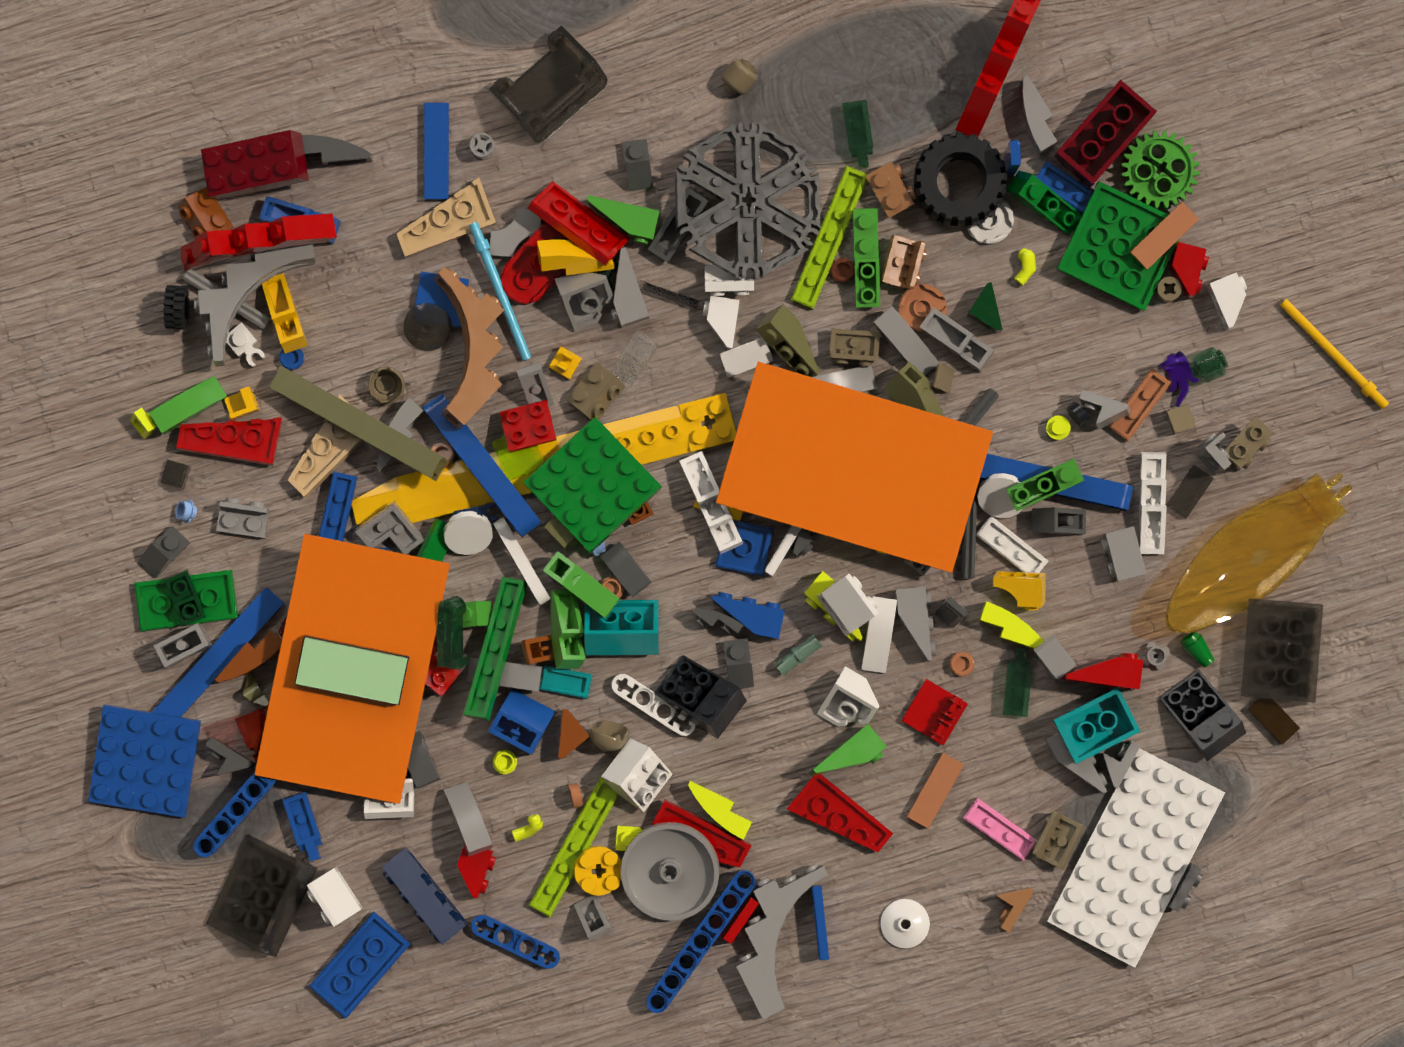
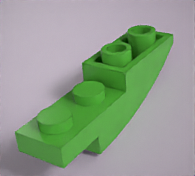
M854 208L853 257L856 308L880 307L878 208Z

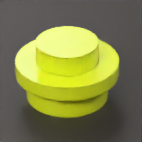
M1054 416L1046 424V432L1054 440L1066 438L1071 430L1069 421L1063 416Z
M501 750L493 757V767L500 774H509L517 766V758L509 750Z

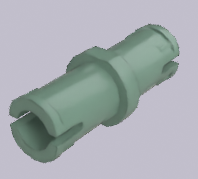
M812 634L799 646H793L790 653L774 664L781 674L785 676L799 663H805V659L821 648L822 645Z

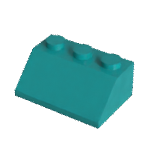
M619 600L606 619L585 604V655H659V601Z

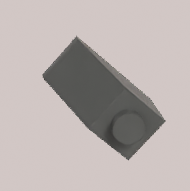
M1057 507L1032 508V533L1086 534V510Z

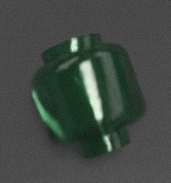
M1209 347L1193 356L1194 365L1190 366L1195 378H1201L1205 383H1210L1224 376L1226 368L1229 367L1221 349L1216 350L1214 347Z

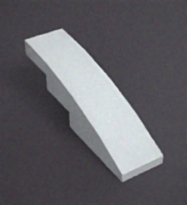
M702 451L680 460L679 462L720 553H725L743 545L727 506L716 503L719 488Z
M1141 452L1139 496V547L1141 554H1164L1167 508L1165 505L1167 482L1165 479L1167 456L1165 452Z

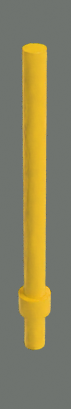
M1287 299L1280 304L1284 311L1352 378L1366 397L1369 396L1382 410L1389 404L1376 390L1377 386L1371 380L1368 382Z

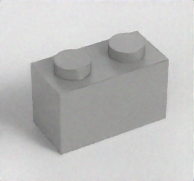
M1134 526L1103 535L1104 540H1101V547L1103 553L1108 554L1110 563L1107 564L1110 578L1114 577L1115 582L1146 574Z
M197 623L154 645V648L164 668H170L211 647L212 644L202 624Z

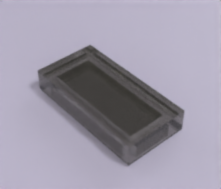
M1192 465L1166 506L1187 519L1214 478L1197 466Z

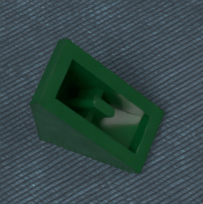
M992 282L986 284L967 316L994 333H1000L1003 328Z

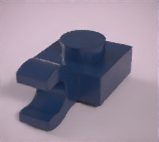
M493 502L480 507L454 511V515L460 512L473 511L482 517L484 515L489 521L498 520L497 515L489 516L487 514L489 508L496 507V504Z

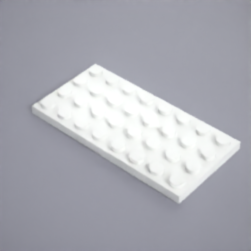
M1139 748L1119 788L1115 789L1047 922L1135 968L1225 792Z

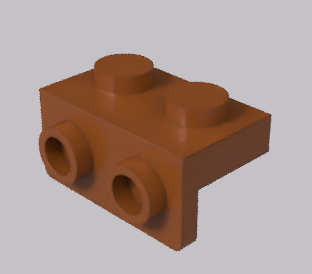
M207 187L186 196L178 205L179 214L191 228L194 238L206 231L231 230L234 227L218 201L208 197Z

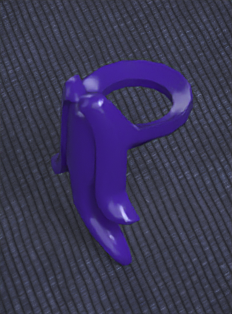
M1178 351L1176 355L1170 354L1165 362L1157 366L1160 371H1168L1172 382L1168 392H1174L1180 386L1181 392L1176 402L1177 407L1180 406L1189 392V380L1193 383L1200 381V379L1193 376L1189 361L1181 351Z

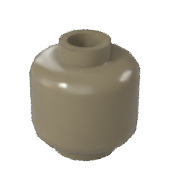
M744 58L733 60L722 73V80L725 82L723 87L732 95L736 93L746 94L757 81V74L755 73L757 69Z

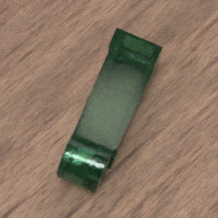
M452 596L440 602L437 613V666L457 670L470 664V655L463 654V614L466 612V604L459 596Z

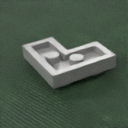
M395 501L355 530L366 546L374 548L390 537L403 554H407L424 542L422 534Z

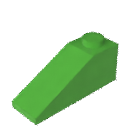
M588 195L587 203L627 236L634 238L633 242L647 245L648 241L653 242L660 215L659 210Z
M867 724L808 773L810 776H816L862 766L869 761L874 764L884 756L881 751L887 746L871 726Z

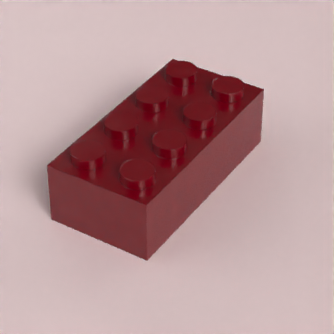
M1120 79L1054 155V158L1091 188L1154 117L1157 110Z
M293 130L201 149L208 197L223 200L309 181L302 134Z

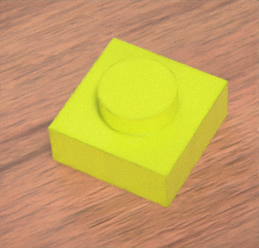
M142 407L135 411L130 418V422L143 439L152 435L156 428L154 420L148 412L145 413Z
M617 825L615 850L626 851L633 838L642 831V827Z

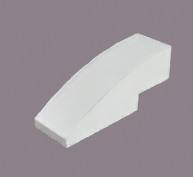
M873 596L872 599L877 605L876 611L879 614L868 621L861 670L886 673L897 600Z

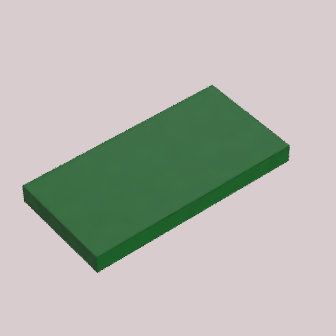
M232 570L190 575L206 617L187 625L238 618ZM164 579L134 583L140 631L183 626Z

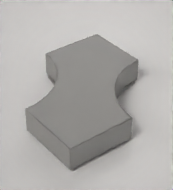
M517 209L516 217L509 226L498 231H491V248H489L491 256L511 258L515 254L517 247L541 225V218L530 210Z

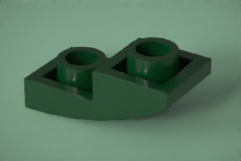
M188 569L164 579L183 626L206 617Z

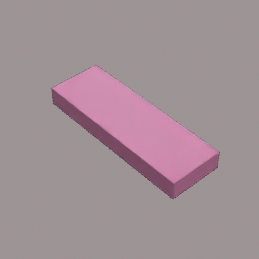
M976 798L963 817L1023 861L1033 848L1035 838L978 798Z

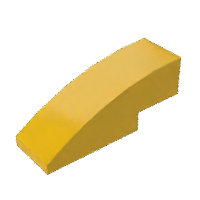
M571 240L537 241L541 271L565 269L567 276L614 269L613 259L605 266Z
M284 273L276 275L264 282L262 287L280 344L286 354L306 347L308 343Z

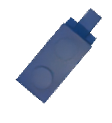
M307 792L283 799L297 846L300 847L301 852L307 850L310 862L321 859L317 846L323 845L322 837Z

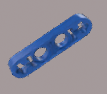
M482 914L475 917L472 921L471 927L475 935L541 967L551 969L557 966L560 961V953L555 947L495 918ZM483 919H486V925L494 928V923L499 925L494 932L493 939L488 936L491 933L490 931L485 929L482 932L478 931L477 921L481 922ZM507 929L511 932L512 939L510 942L502 943L499 941L498 933L500 930ZM530 940L533 942L534 950L530 954H525L521 951L520 944L522 941ZM538 945L543 946L541 951L548 954L549 951H553V957L556 958V961L546 964L545 958L541 955H538V960L534 959L533 956L538 950Z

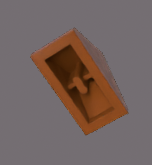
M552 635L522 640L527 665L554 660Z
M563 709L558 754V758L562 759L590 737L568 709Z

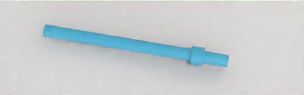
M478 221L469 224L475 240L474 247L476 252L481 255L496 296L502 305L501 307L504 309V316L521 359L524 361L532 358L509 299L503 290L501 279L489 252V248H491L487 239H484Z

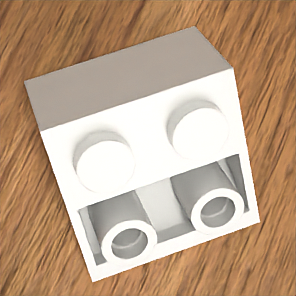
M850 574L840 578L817 595L819 601L845 636L879 614L876 611L877 605L870 596H865L861 590L863 587L860 581L855 576L851 577Z
M630 738L601 777L612 790L637 809L645 812L672 776V773L650 747Z
M337 867L307 885L309 888L307 894L314 904L318 903L323 911L320 914L327 925L332 924L335 927L363 909Z

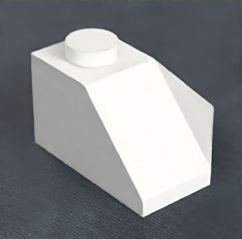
M845 666L817 715L836 726H847L848 723L859 722V725L869 724L878 710L879 704L867 679Z

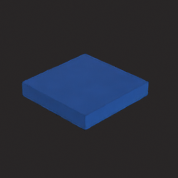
M421 271L413 320L462 328L456 310L448 296L433 280L437 274ZM459 279L465 286H469V279Z
M733 520L743 545L722 554L719 551L715 566L763 577L773 528Z

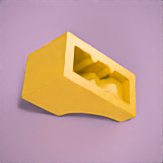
M997 571L995 573L993 587L1002 588L1010 592L1017 600V607H1024L1025 610L1029 611L1038 610L1043 607L1046 601V573Z

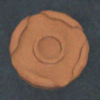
M920 284L915 286L914 289L906 290L901 296L898 305L899 314L913 331L918 333H925L920 329V325L933 307L944 315L947 313V305L943 294L936 287L928 284Z

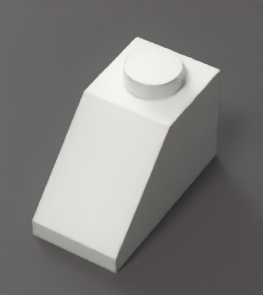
M1237 272L1206 286L1225 331L1234 326L1246 296V283L1242 276L1238 277Z
M710 296V302L705 301L703 316H707L708 325L725 348L731 350L733 348L740 300Z

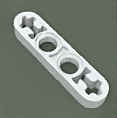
M504 517L495 521L493 525L538 603L542 605L551 600Z
M619 674L613 679L612 689L617 695L674 732L687 736L694 731L695 724L689 721L691 729H685L683 732L679 730L680 725L675 721L673 726L668 724L674 717L676 710L658 697L652 690L629 675ZM624 678L628 679L627 685L631 688H634V684L639 686L633 693L632 699L627 697L630 694L627 690L623 689L621 692L617 690L619 687L616 684L618 679L621 681ZM646 691L650 694V702L647 705L637 703L636 696L639 692ZM662 704L668 705L671 709V714L666 719H662L657 715V708ZM682 714L677 716L683 721L686 719Z

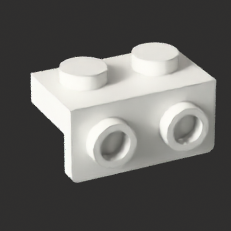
M713 264L705 265V292H710V296H723L725 291H734L735 295H749V291H754L753 272L747 269L746 278L741 279L740 268L738 271L739 277L736 278Z
M405 779L400 804L364 797L365 819L414 817L415 792L413 779Z

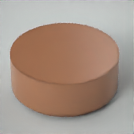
M440 442L432 446V451L449 460V463L444 468L453 463L455 454L449 444Z
M967 652L955 653L949 662L950 669L957 676H966L974 669V659Z
M577 783L569 784L568 790L573 808L582 807L583 800L579 785Z

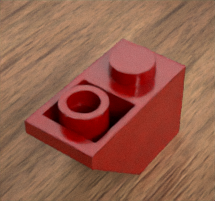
M1178 242L1174 248L1169 269L1173 276L1181 283L1182 291L1186 298L1192 299L1195 293H1200L1203 280L1199 279L1201 270H1206L1209 257L1205 256L1207 250L1205 248Z
M463 846L457 867L472 897L479 898L480 894L484 895L489 881L485 880L488 870H493L497 857L493 856L494 850L491 849L468 857L466 848Z

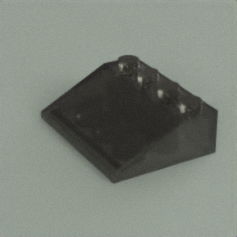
M1249 598L1241 688L1242 697L1303 703L1316 702L1323 604Z
M247 834L206 924L260 953L276 957L308 890L307 885L311 883L318 867Z

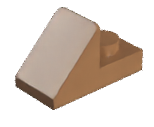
M1026 887L995 894L1011 905L1009 909L1005 907L998 918L1001 922L999 927L1010 932L1035 890Z

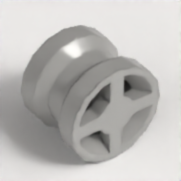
M478 133L470 141V149L477 159L486 160L493 155L495 145L493 139L488 134Z

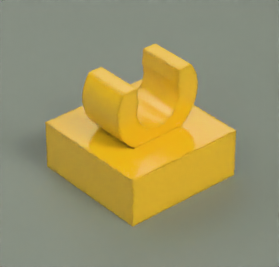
M560 346L549 369L570 380L582 358Z

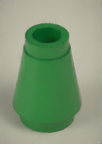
M1196 630L1187 634L1180 641L1183 645L1182 649L1201 664L1203 668L1215 660L1203 635L1198 634Z

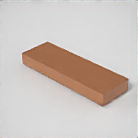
M1181 202L1129 253L1145 270H1148L1199 218Z
M1151 368L1125 403L1131 409L1130 414L1111 423L1108 428L1128 442L1172 382Z
M942 752L907 817L929 829L964 764Z

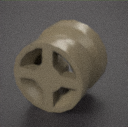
M1174 277L1163 278L1158 282L1155 289L1156 297L1164 303L1173 302L1181 294V283Z

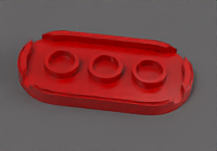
M547 222L538 227L502 269L500 279L503 290L508 298L517 303L527 304L538 301L554 285L555 279L561 277L565 272V269L541 271L537 241L569 240Z

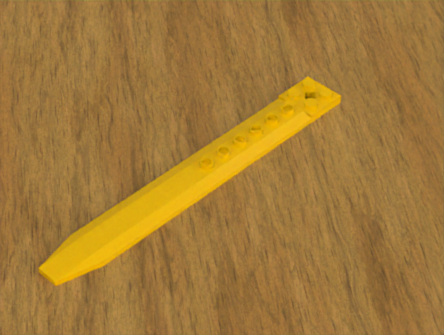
M726 393L603 424L641 465L734 442L736 436ZM705 416L715 419L712 429H707L706 426L701 425V422L705 421ZM579 431L556 436V441L513 452L504 449L489 453V455L521 496L531 494L532 492L523 482ZM461 460L453 462L450 466L444 468L437 481L420 472L395 477L354 499L352 509L356 524L362 525L395 501L412 523H417L452 514L457 510L484 506L487 503L493 502V500Z

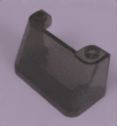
M562 25L548 36L546 45L549 52L515 82L509 77L500 78L489 88V91L536 143L545 141L595 98L606 87L608 81L596 59Z

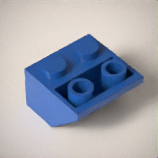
M512 688L488 732L533 755L556 711Z

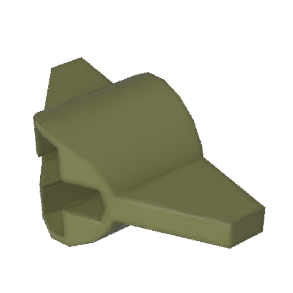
M250 673L247 675L246 688L243 691V695L250 703L268 707L269 702L253 674Z

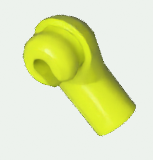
M1026 248L1018 252L1022 269L1014 278L1021 286H1024L1036 271L1035 254Z
M533 814L529 816L528 825L512 830L515 842L532 837L543 828V821H541L540 815Z

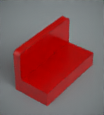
M728 894L723 903L726 907L732 908L737 904V899L734 895ZM748 895L720 936L731 944L759 902ZM715 914L709 924L717 928L722 925L723 920L720 915Z

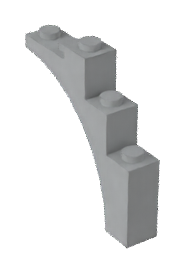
M314 244L250 253V260L255 262L226 264V272H222L223 287L228 288L198 290L199 298H194L195 313H200L201 320L210 319V321H206V333L212 339V345H207L209 360L213 359L215 367L225 366V346L229 329L238 310L246 299L260 285L277 274L295 267L315 264Z
M814 864L804 870L805 875L799 878L793 875L783 880V886L781 887L778 886L775 879L770 881L768 877L755 884L757 888L753 892L766 917L761 918L758 915L747 921L748 926L744 928L757 955L753 956L752 953H748L738 959L740 963L736 965V968L763 1020L785 1009L775 977V949L780 929L797 899L813 884L828 875L823 865L818 867L817 864Z

